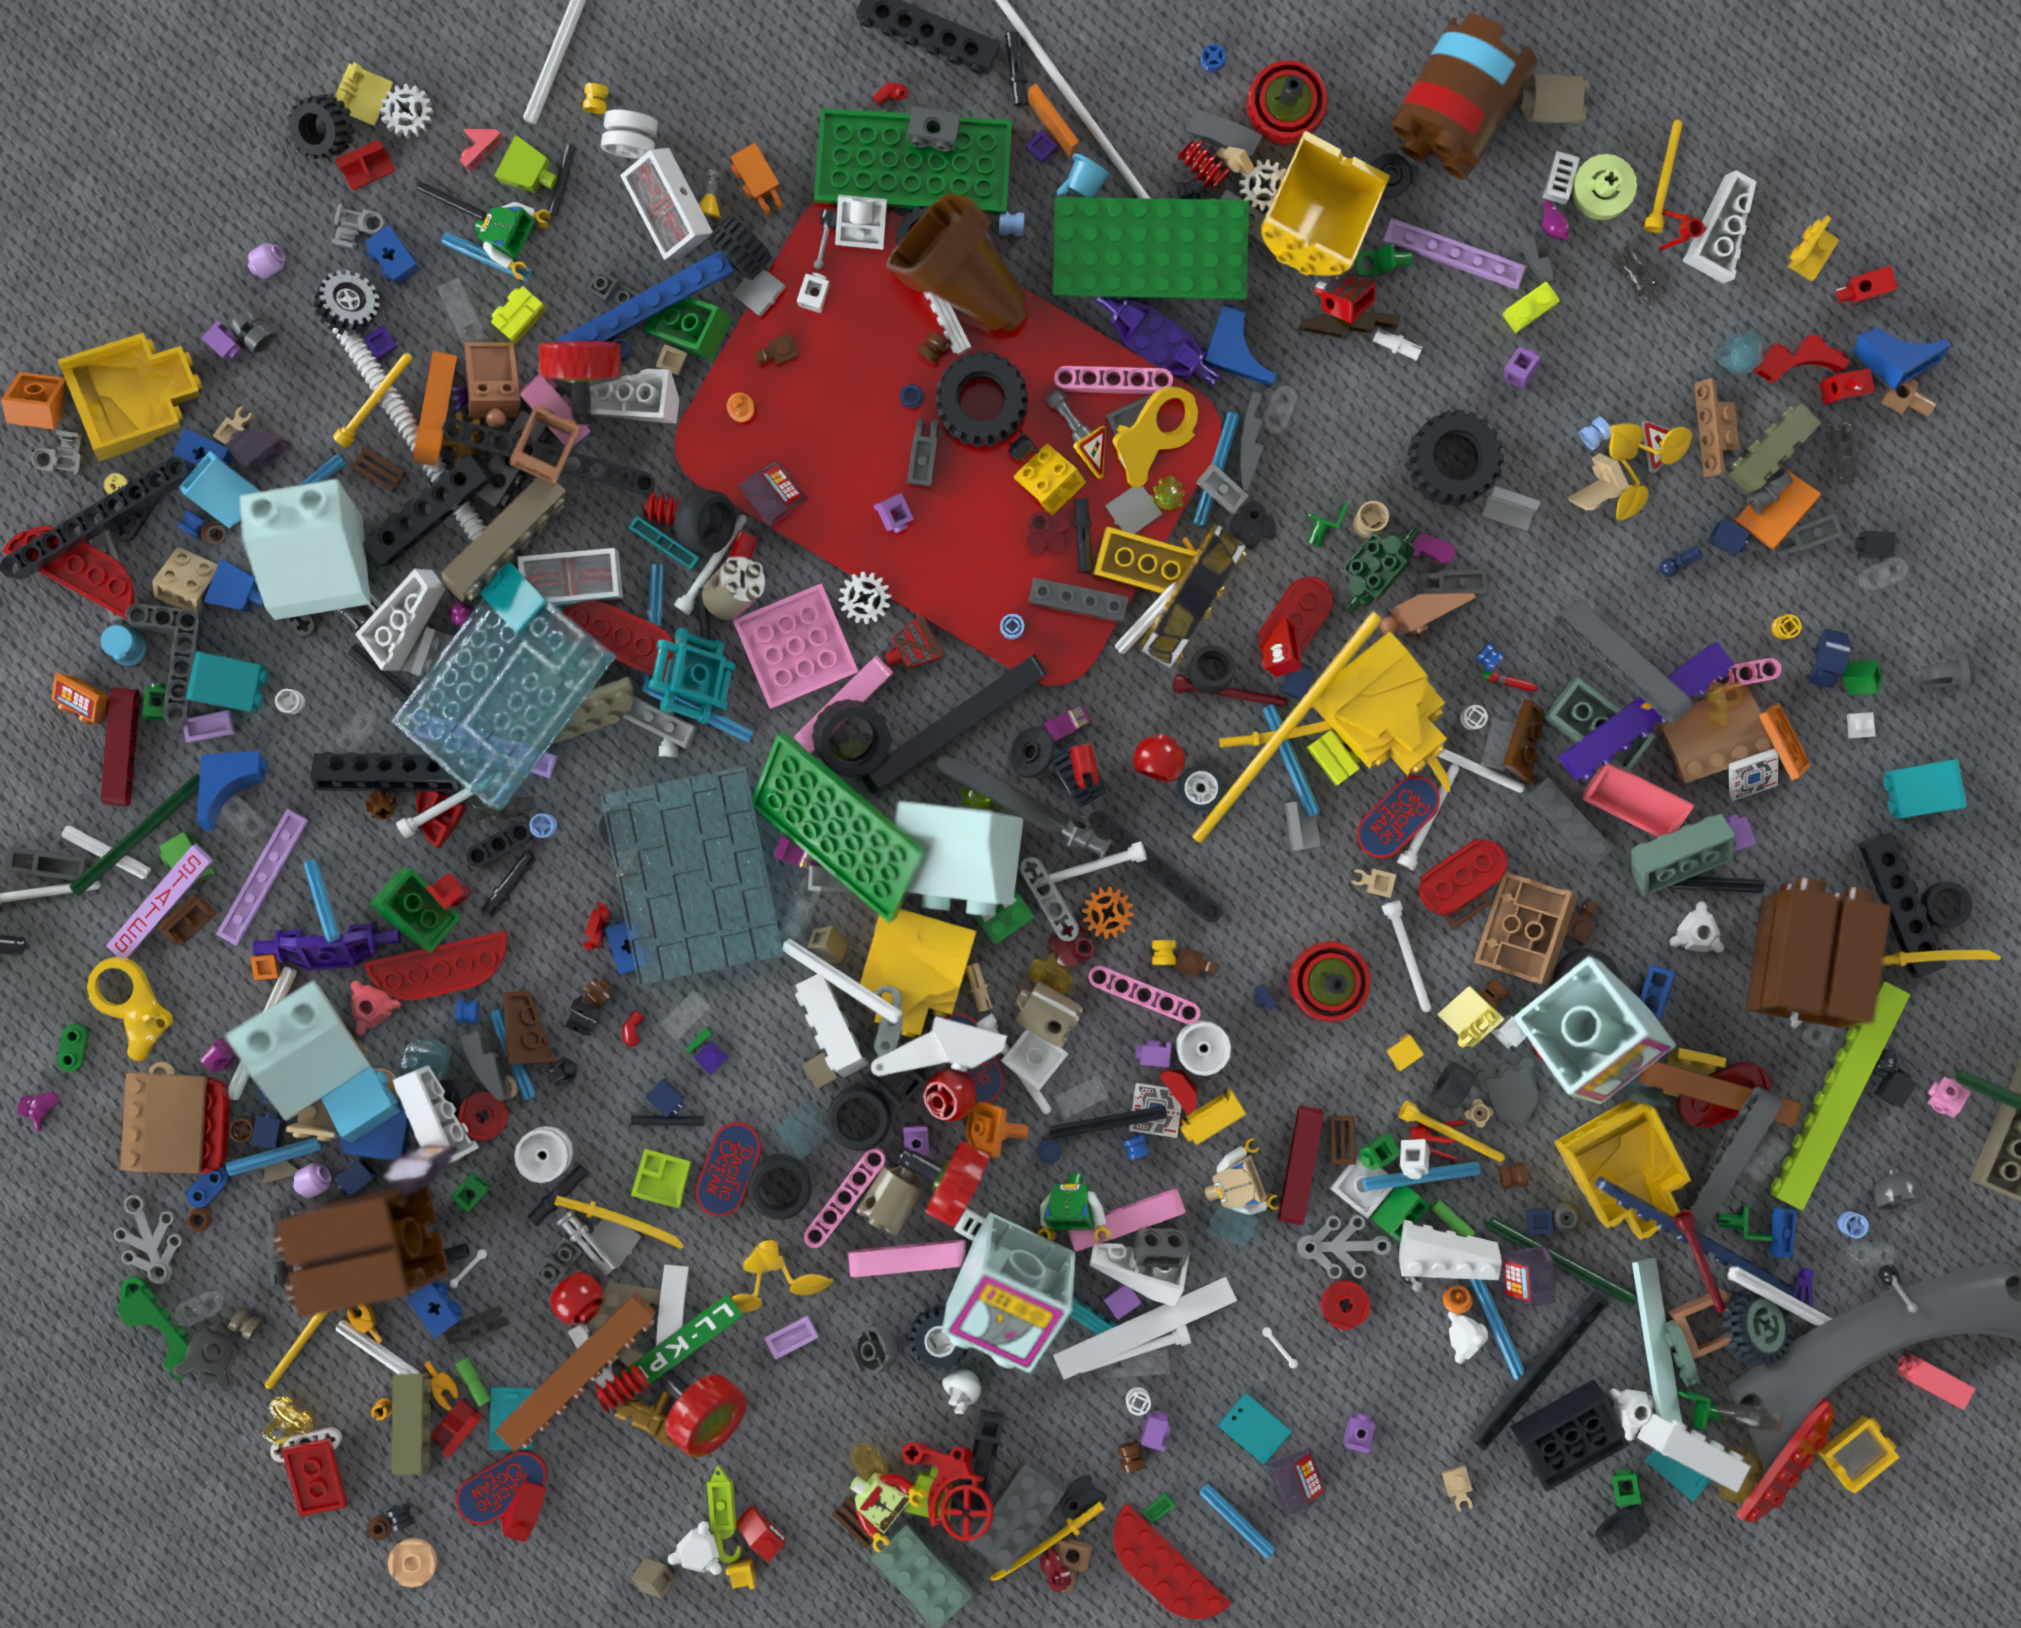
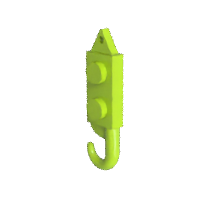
M718 1465L711 1480L707 1482L710 1528L720 1556L718 1559L725 1563H732L740 1557L742 1547L737 1546L736 1553L730 1556L723 1549V1539L731 1537L737 1528L733 1479H729L721 1465Z

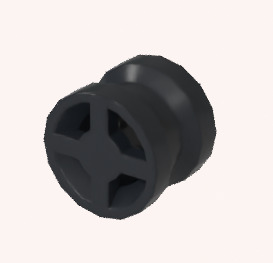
M1192 178L1186 183L1182 181L1176 183L1179 199L1201 200L1196 178Z
M410 1503L396 1506L386 1512L387 1517L391 1518L392 1531L406 1528L416 1522L415 1518L410 1514Z

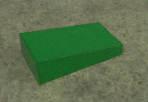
M705 1027L685 1051L688 1054L692 1052L713 1032Z
M1165 1492L1143 1510V1514L1151 1523H1154L1175 1507L1176 1503Z

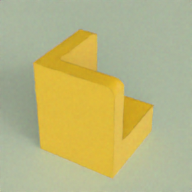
M1409 1034L1399 1038L1400 1042L1387 1050V1054L1399 1071L1424 1055Z
M752 1558L728 1563L726 1574L730 1575L732 1589L748 1585L749 1589L755 1588L757 1579Z

